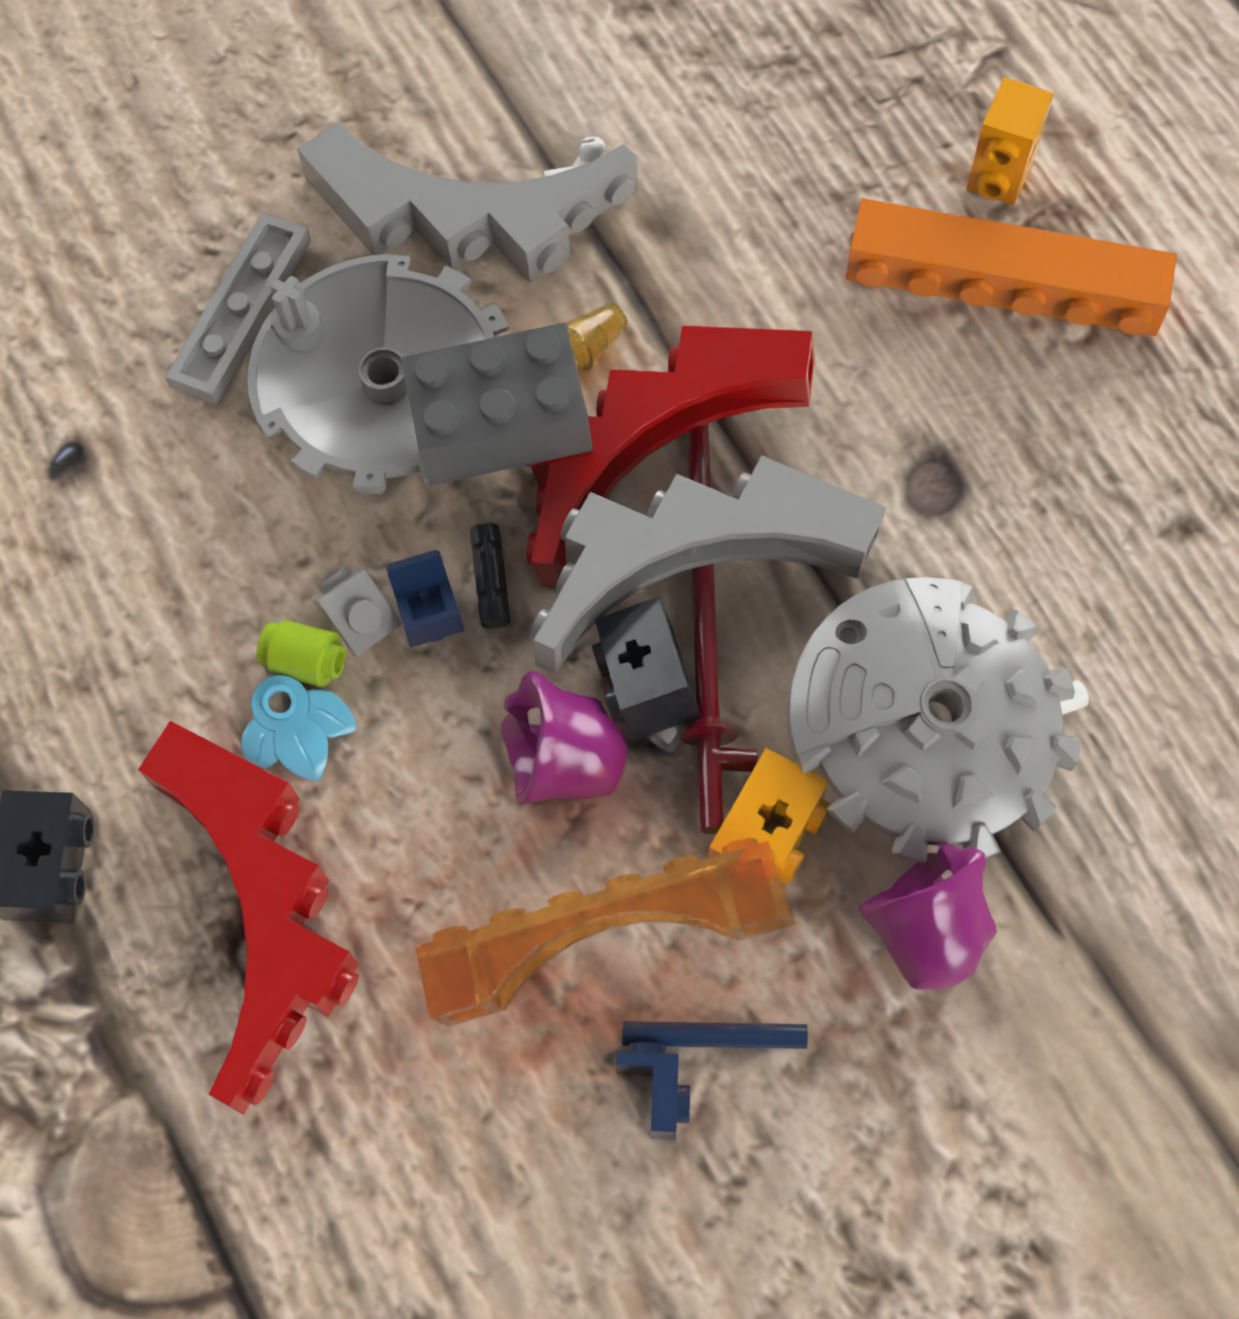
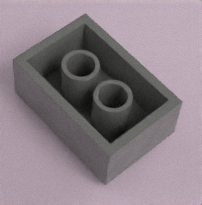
M566 322L401 357L418 450L430 486L593 451L588 413Z

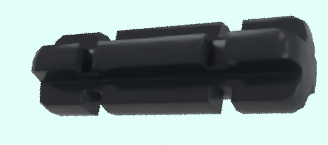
M492 522L476 524L470 529V539L473 550L476 592L479 600V619L483 628H502L507 626L511 619L508 598H506L508 594L499 526Z

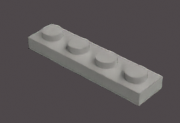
M263 212L261 213L166 374L165 378L170 388L209 403L218 404L274 306L273 294L270 288L272 281L277 278L285 282L292 275L311 242L308 228Z

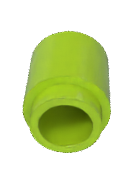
M283 620L280 623L269 622L264 627L258 640L256 656L258 663L266 666L271 674L286 675L299 682L325 687L331 679H337L341 675L346 662V648L341 646L340 636L336 632L290 620Z

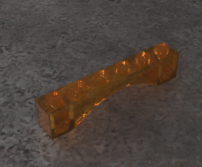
M756 838L741 839L725 845L722 848L723 854L699 861L697 856H685L669 861L663 866L664 872L642 879L640 874L636 873L621 875L608 880L605 883L606 889L585 896H583L581 891L561 893L547 900L548 907L526 913L521 908L501 911L489 918V925L468 930L467 926H453L439 930L432 935V942L415 946L429 1017L449 1027L506 1010L522 986L549 960L573 944L608 929L638 923H679L708 929L735 941H741L795 925L796 920L777 855L769 841L758 843Z

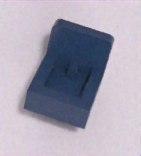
M438 550L399 560L386 566L410 648L428 642L439 641L447 636L465 631L444 563Z
M651 1042L629 1044V1052H616V1073L621 1075L653 1076L651 1139L676 1140L677 1123L689 1124L690 1085L678 1084L679 1054H666L667 1046L664 1044Z

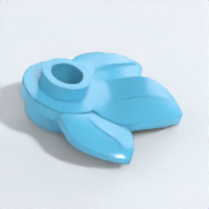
M271 676L263 680L253 692L251 708L254 718L242 734V753L245 760L265 770L272 767L279 760L294 775L316 782L322 778L328 758L327 738L345 736L356 730L354 716L348 706L331 691L306 690L298 680L290 676ZM284 693L291 698V706L286 712L275 713L270 709L269 702L275 694Z

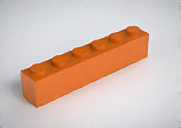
M861 198L845 280L860 282L868 287L884 286L911 291L923 297L939 296L961 300L972 306L988 305L1010 309L1027 316L1043 315L1065 319L1076 325L1092 324L1120 329L1131 335L1147 334L1156 336L1170 308L1177 253Z

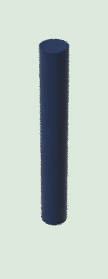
M623 1021L622 1046H629V1044L637 1042L664 1044L667 1047L807 1049L808 1029L807 1024Z

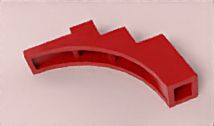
M682 325L679 347H671L669 351L668 372L610 369L607 389L600 390L597 396L596 416H588L593 451L526 465L531 467L538 483L536 512L540 516L537 533L531 532L528 536L526 559L528 565L533 566L542 587L556 588L559 576L566 565L565 541L560 538L563 524L573 508L577 510L582 508L590 492L606 498L616 484L647 456L695 427L704 426L725 417L763 409L809 407L815 368L812 331Z
M169 721L138 771L153 788L189 811L208 831L228 865L242 906L247 945L244 1001L231 1048L208 1095L244 1115L250 1104L256 1106L268 1092L274 1079V1072L270 1069L282 1049H291L302 1034L307 1021L306 1016L303 1015L306 1008L309 1006L329 1017L335 1005L342 1007L348 1001L357 985L359 974L355 971L359 963L350 951L302 926L306 918L313 920L321 911L328 896L326 885L329 879L318 864L274 842L278 836L283 837L290 831L299 813V806L297 804L300 799L290 783L188 729Z

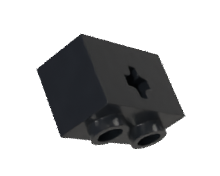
M659 596L594 619L601 642L593 644L592 650L602 676L610 675L613 687L605 689L604 693L616 723L625 720L635 740L701 717L673 626Z
M3 790L0 803V919L3 921L73 923L75 906L82 903L86 891V877L81 869L84 849L91 846L95 833V821L93 814L90 812L91 810L74 793Z

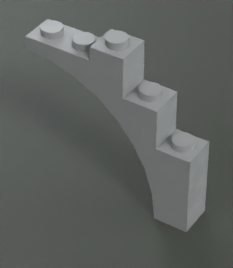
M339 122L297 148L308 183L373 255H381L390 248L399 247L410 235L417 231L450 268L456 269L466 261H472L480 257L487 247L494 243L530 283L545 273L549 274L556 271L571 256L570 234L584 230L595 217L613 205L624 203L638 189L637 157L624 144L596 160L552 176L516 182H467L436 177L397 164L367 147Z
M762 455L752 474L746 472L741 474L732 497L679 474L675 475L667 492L661 490L656 492L647 515L590 492L580 510L573 508L569 512L561 530L560 538L565 541L566 565L557 581L555 593L558 594V597L550 611L543 608L539 612L529 635V639L534 642L535 665L556 674L579 639L595 625L594 619L603 617L610 609L645 586L687 569L724 561L773 559L815 565L858 579L879 535L887 507Z

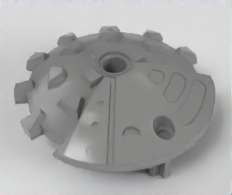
M395 254L372 255L347 260L312 275L302 283H299V280L293 276H289L285 282L276 278L270 285L275 307L257 334L248 366L249 398L260 430H262L266 438L283 431L293 446L299 450L290 460L291 464L296 470L313 480L318 478L325 467L344 475L353 476V489L359 493L382 494L386 490V478L401 477L420 472L424 482L429 484L418 450L401 357L493 338L509 330L506 319L496 303L480 310L463 293L471 283V279L448 266L443 268L438 278L410 271L411 256ZM384 380H394L393 382L386 385H378L380 382Z
M918 577L889 581L871 587L837 607L815 630L803 649L794 670L788 697L789 737L794 757L802 774L820 768L828 784L839 797L826 811L851 834L855 832L864 820L875 828L894 836L895 840L890 855L921 863L926 862L928 845L940 846L944 843L952 845L962 844L963 849L975 847L984 852L985 858L998 854L1001 851L993 835L1007 828L1019 818L1032 831H1035L1056 809V805L1042 795L1050 783L1056 767L1072 771L1077 764L1080 753L1081 740L1078 737L1063 735L1060 701L1074 698L1075 689L1067 669L1063 666L1049 671L1038 652L1030 644L1029 640L1038 633L1037 626L1019 610H1011L1007 617L1002 619L994 613L972 604L975 594L973 586L964 584L961 581L945 578ZM929 702H938L946 706L951 713L952 722H941L936 719L930 712Z

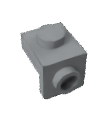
M342 566L317 583L322 592L312 598V602L317 609L323 611L354 656L360 655L402 625V622L365 569L356 568L349 573L347 568Z

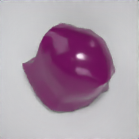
M531 671L523 676L518 691L509 695L504 701V708L509 714L505 716L501 723L502 737L506 745L510 764L515 772L514 784L517 804L522 806L548 798L585 799L611 795L616 790L623 776L628 750L623 732L608 716L601 701L593 697L561 690L550 683L543 674ZM540 708V725L529 724L527 712L530 709Z
M949 843L941 844L937 853H927L925 863L916 862L896 880L889 890L882 891L859 906L862 917L879 934L883 945L910 987L916 990H938L951 988L974 975L983 953L996 935V925L983 893V872L986 866L983 851L975 847L959 849ZM947 870L951 871L952 876L943 880L941 875Z

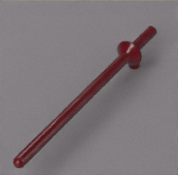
M709 424L695 427L687 432L689 479L711 488ZM714 564L692 568L696 702L701 717L697 718L680 735V739L688 745L698 747L700 831L704 834H717L724 822L722 771L752 772L758 762V753L756 749L721 747L735 741L738 734L720 720Z

